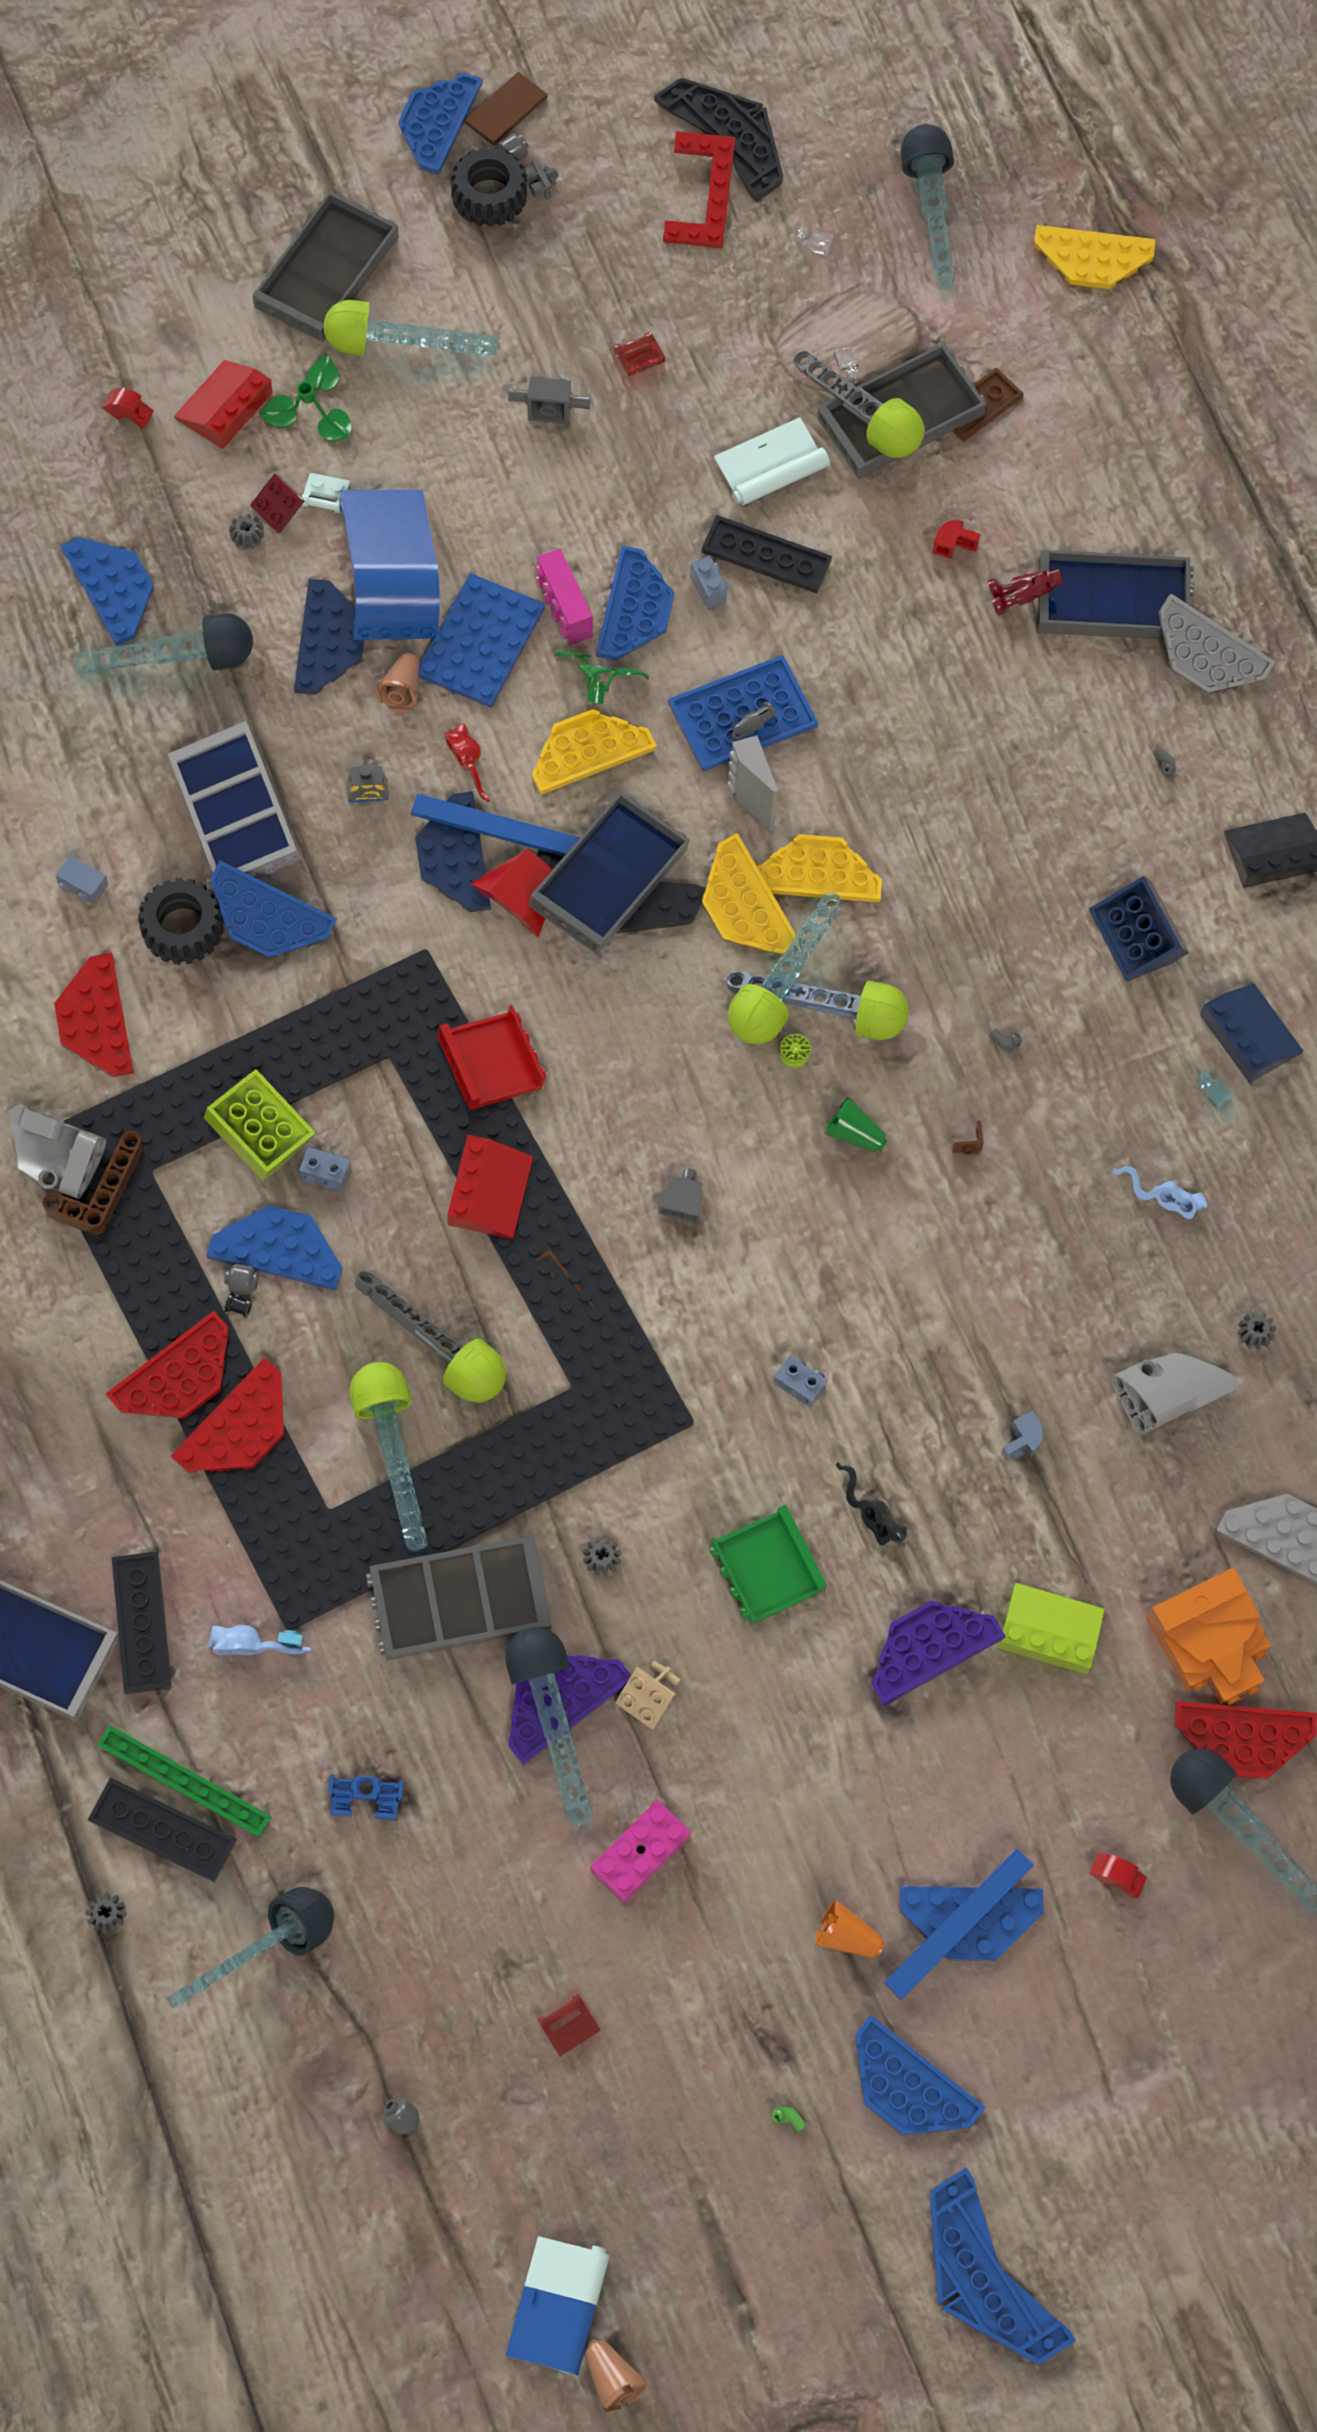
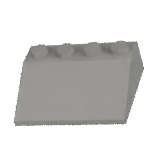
M758 736L735 741L732 743V751L729 752L731 759L729 761V781L727 782L729 793L734 794L736 801L766 829L773 831L778 789Z

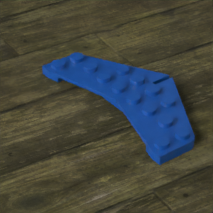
M967 2167L936 2186L930 2193L937 2304L939 2305L955 2293H958L960 2296L940 2310L1035 2364L1047 2361L1074 2343L1076 2340L1070 2330L1052 2316L1000 2267L979 2201L974 2178Z

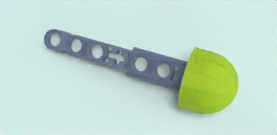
M739 971L732 972L727 977V987L729 991L735 994L745 984L754 985L760 983L763 985V988L770 992L775 988H783L784 992L782 994H773L784 1004L855 1018L856 1035L859 1037L874 1040L890 1039L903 1030L909 1016V1007L905 996L894 986L869 980L864 986L862 995L859 996L759 975L751 976L749 973ZM735 979L743 981L738 986L732 985L731 982ZM818 996H823L826 998V1000L822 1003H818L815 1001V998ZM840 1000L847 1002V1005L844 1007H838L835 1004Z

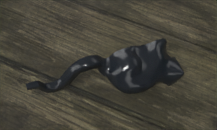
M839 1462L835 1465L838 1470L847 1471L850 1477L846 1490L848 1504L851 1507L861 1509L862 1520L866 1527L874 1533L879 1545L883 1546L890 1540L902 1543L907 1536V1527L896 1523L891 1511L883 1501H871L868 1499L858 1501L854 1495L857 1482L854 1468L848 1465L842 1466Z

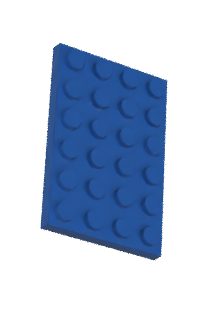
M470 573L419 665V678L492 708L546 608L545 603Z
M783 655L668 699V704L702 772L731 761L729 752L732 751V743L739 741L732 738L734 726L740 723L743 717L750 712H755L763 707L765 702L773 706L777 717L768 720L755 733L742 738L758 736L762 749L818 727V721Z

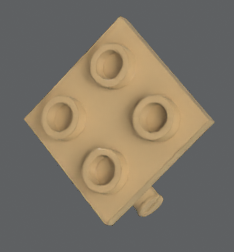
M656 1660L652 1662L649 1668L660 1675L654 1679L637 1667L615 1702L652 1730L655 1729L675 1695L674 1692L662 1685L661 1682L667 1679L677 1686L682 1679L671 1672L670 1667H664Z

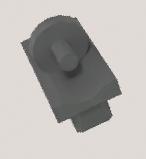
M533 159L532 166L524 169L526 170L527 183L536 180V183L530 184L533 196L544 195L546 200L552 198L549 192L551 185L554 186L556 184L559 174L556 169H549L548 166L543 169L538 159Z

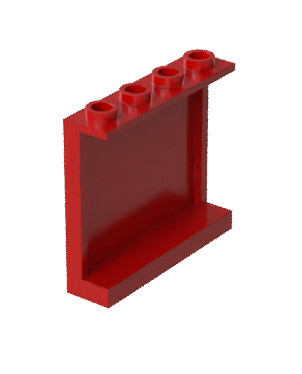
M513 1005L509 1006L507 1013L451 1029L448 1023L440 1025L437 1038L469 1110L543 1088L546 1080L545 1070L543 1067L540 1068L537 1052L531 1048L528 1032L523 1030L521 1017L518 1012H515Z

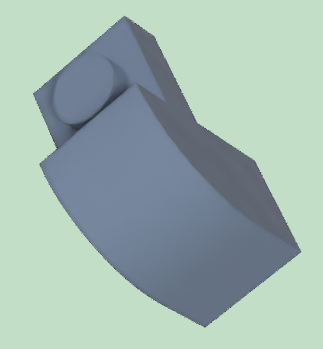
M1033 1410L1013 1421L1011 1429L1018 1439L1003 1447L1001 1454L1005 1461L1010 1458L1015 1460L1025 1453L1024 1451H1026L1029 1457H1032L1039 1449L1043 1438V1428Z

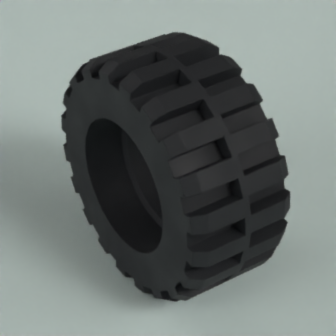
M481 147L478 151H469L467 156L463 155L459 159V162L454 165L451 172L453 205L458 209V213L462 217L465 216L467 221L471 223L474 221L479 226L483 224L488 227H493L494 224L500 226L505 224L507 220L508 222L515 219V215L518 216L522 212V208L526 204L527 175L521 161H517V157L512 153L509 155L508 151L504 149L500 151L496 147H490V149ZM484 180H495L506 186L503 190L493 194L480 193L472 188L475 184Z
M176 878L174 882L166 880L163 881L164 885L162 886L157 884L152 888V893L148 892L145 895V902H141L139 907L138 921L146 947L151 949V953L154 956H161V960L167 963L173 960V964L180 965L183 961H186V964H191L194 959H198V961L204 959V954H211L214 951L213 945L217 946L220 943V935L223 934L224 930L218 899L215 898V894L211 889L207 890L206 885L199 882L197 885L195 880L189 878L187 881H183L182 878ZM177 909H190L201 915L199 924L193 930L184 934H173L161 927L163 919L170 912Z

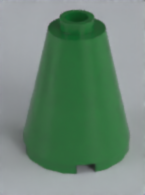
M848 1096L842 1102L839 1110L834 1114L824 1132L829 1137L874 1153L877 1149L881 1151L888 1141L885 1139L886 1133Z

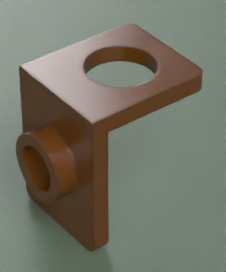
M978 1120L976 1124L977 1141L954 1142L952 1153L971 1155L982 1151L984 1141L981 1120Z

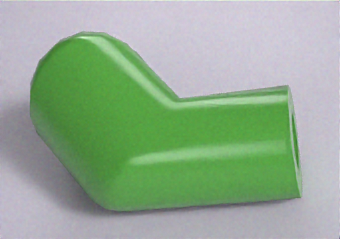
M777 2107L771 2114L774 2122L791 2123L798 2133L807 2126L798 2112L792 2107Z

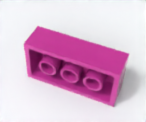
M559 548L537 556V565L535 566L537 576L535 580L538 588H542L544 591L545 603L552 608L553 620L560 625L559 631L562 638L567 639L569 646L592 638V613L561 549Z
M657 1799L590 1866V1872L625 1905L690 1839L691 1832ZM643 1848L645 1853L638 1854L636 1849Z

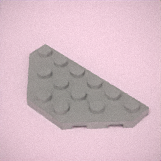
M1173 594L1167 597L1158 612L1171 671L1205 693L1262 681L1267 677L1276 662Z
M1284 1494L1226 1511L1215 1533L1317 1585V1508L1289 1494Z

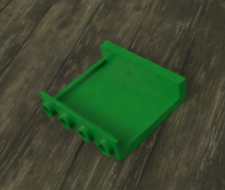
M786 1504L779 1507L776 1513L717 1540L715 1537L711 1538L710 1553L714 1560H719L721 1565L719 1567L720 1573L724 1580L728 1579L731 1585L729 1588L734 1600L738 1599L741 1608H739L740 1613L745 1621H749L750 1625L756 1624L826 1591L827 1584Z

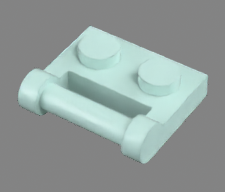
M310 473L304 493L302 494V498L305 500L302 506L308 507L310 505L334 510L335 513L342 514V511H339L340 490H349L350 481ZM311 496H316V497L326 498V499H330V500H335V501H337V502H332V501H327V500L312 498Z

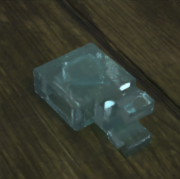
M1207 1071L1201 1074L1196 1081L1202 1088L1207 1089L1203 1095L1217 1111L1235 1096L1221 1079L1215 1082Z

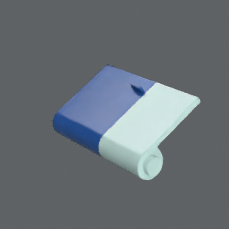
M538 2236L505 2356L578 2376L610 2255L606 2254V2249L592 2246L590 2250Z

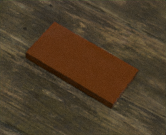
M517 72L465 119V124L494 146L545 101L547 93Z
M994 368L975 383L977 392L984 396L987 403L985 415L960 428L954 429L953 432L963 442L1019 401L1024 395L997 368ZM965 390L963 394L961 393L940 409L936 416L942 422H945L971 409L964 398V395L966 396L968 392Z

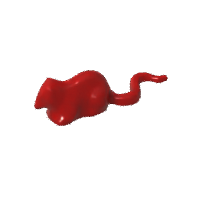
M465 724L445 732L446 744L453 752L457 762L465 771H470L480 797L486 800L487 803L490 802L489 797L482 788L477 769L474 766L481 757L479 744L470 737Z

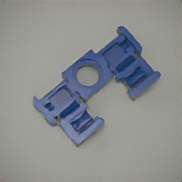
M331 1775L329 1783V1796L332 1798L330 1816L352 1817V1810H349L350 1802L353 1803L354 1799L377 1801L376 1804L379 1805V1812H375V1819L396 1821L398 1803L402 1801L403 1781L400 1780L399 1784L379 1782V1778L355 1776V1780L335 1779V1776ZM366 1782L373 1786L372 1792L368 1795H364L359 1791L360 1786Z

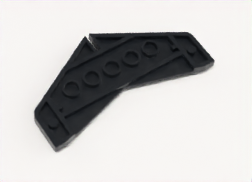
M685 78L676 80L654 95V101L661 108L707 134L735 137L733 165L750 196L756 202L782 184L783 172L766 106L763 108L762 103Z
M538 850L536 855L553 869L564 857ZM580 853L569 866L571 870L626 909L630 907L649 884L646 880L618 878L583 853ZM564 873L561 875L555 893L593 931H596L601 917L604 918L598 934L600 936L606 935L622 915ZM660 881L616 934L683 926L693 923L702 904L706 888L696 884Z

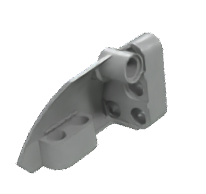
M1179 1353L1151 1360H1143L1113 1375L1111 1378L1112 1387L1133 1428L1141 1435L1234 1391L1236 1377L1225 1370Z

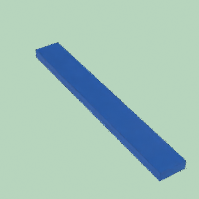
M418 793L411 810V815L560 856H565L581 838Z
M1016 1849L884 1982L887 1988L901 2001L1029 1872L1034 1864Z

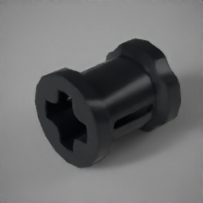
M230 1293L226 1300L224 1311L242 1314L244 1318H247L252 1308L253 1299L248 1298L246 1300L235 1296L234 1293Z

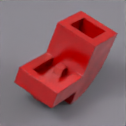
M117 388L111 391L102 406V409L117 420L127 417L141 429L146 427L154 412L153 409L140 400L142 397L140 394L126 388Z
M952 520L946 522L937 532L932 553L952 559L956 546L976 552L981 534L970 529H963L964 521Z
M1099 1852L1089 1872L1091 1876L1101 1883L1118 1887L1132 1898H1139L1147 1880V1876L1138 1871L1139 1867L1117 1856Z

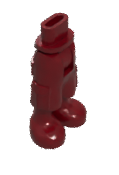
M1048 569L1047 572L1039 571L1023 574L1012 578V583L1007 585L1000 584L994 578L988 580L990 591L994 597L992 598L993 606L997 615H1003L1011 606L1017 603L1020 606L1025 605L1036 598L1045 596L1051 590H1055L1056 586L1063 584L1060 569L1054 571ZM1014 593L1013 596H1010V597L1005 598L1006 596H1008V595Z

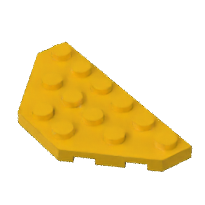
M1036 225L1034 247L1041 251L1047 257V261L1065 276V280L1069 284L1111 289L1118 281L1123 278L1126 279L1135 273L1139 267L1153 261L1156 239Z
M592 709L553 725L550 736L540 754L539 761L532 772V779L539 794L543 795L657 750V745L648 728L636 727L628 724V721L613 716L610 718Z
M738 833L718 843L702 903L723 940L778 955H784L800 946L801 943Z
M799 834L793 838L791 843L780 848L770 856V859L757 866L772 894L878 903L881 901L882 879L867 867L868 864L857 853H854L847 846L848 843L841 837Z

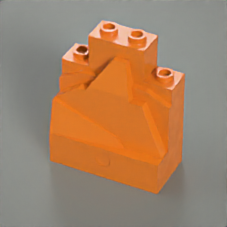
M1234 1567L1152 1607L1146 1620L1186 1692L1194 1689L1196 1692L1207 1686V1682L1220 1705L1226 1703L1233 1705L1241 1700L1240 1696L1246 1693L1251 1696L1261 1690L1260 1686L1265 1680L1254 1660L1258 1661L1266 1657V1652L1271 1645L1259 1623L1260 1616Z

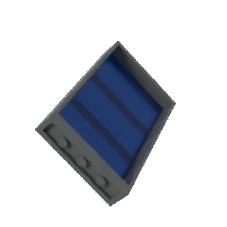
M1041 550L1038 572H1047L1048 569L1051 571L1060 569L1063 584L1056 586L1055 590H1051L1045 596L1038 598V633L1164 640L1158 612L1167 597L1173 594L1194 608V602H1190V596L1193 597L1194 584H1190V578H1193L1194 566H1190V557Z
M620 792L530 895L528 906L593 953L599 955L687 851L690 840L684 833L672 828L667 821L655 816L650 809L638 804L633 797Z

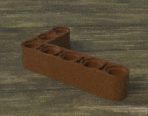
M128 1131L123 1134L89 1205L57 1193H49L43 1198L42 1202L47 1216L93 1235L103 1233L143 1152V1144L139 1134L134 1131ZM130 1142H137L134 1147L127 1146ZM121 1161L128 1162L125 1166H118ZM112 1180L119 1181L118 1184L114 1186L108 1185ZM104 1199L110 1200L106 1205L99 1204ZM53 1203L59 1204L56 1209L49 1208ZM73 1211L80 1212L76 1217L69 1216ZM93 1219H100L98 1224H90Z

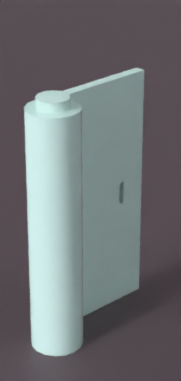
M800 417L714 456V460L733 491L732 496L737 504L740 503L742 506L830 466L827 452L822 447L817 448Z

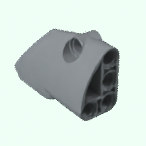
M20 1104L7 1111L16 1147L18 1169L37 1180L43 1188L80 1199L96 1172L105 1150L107 1139L65 1124L63 1120ZM49 1173H52L55 1177L52 1185L47 1181Z

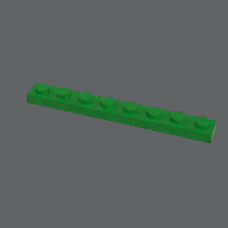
M111 1725L108 1726L97 1744L102 1750L259 1839L272 1819L265 1812Z

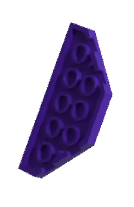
M931 1600L890 1624L889 1635L879 1659V1667L876 1676L874 1675L872 1686L882 1704L886 1706L1000 1642L1006 1636L993 1615L975 1613L969 1609L956 1606L951 1607Z
M567 1655L570 1668L516 1683L509 1749L523 1766L625 1687L631 1674L620 1660Z

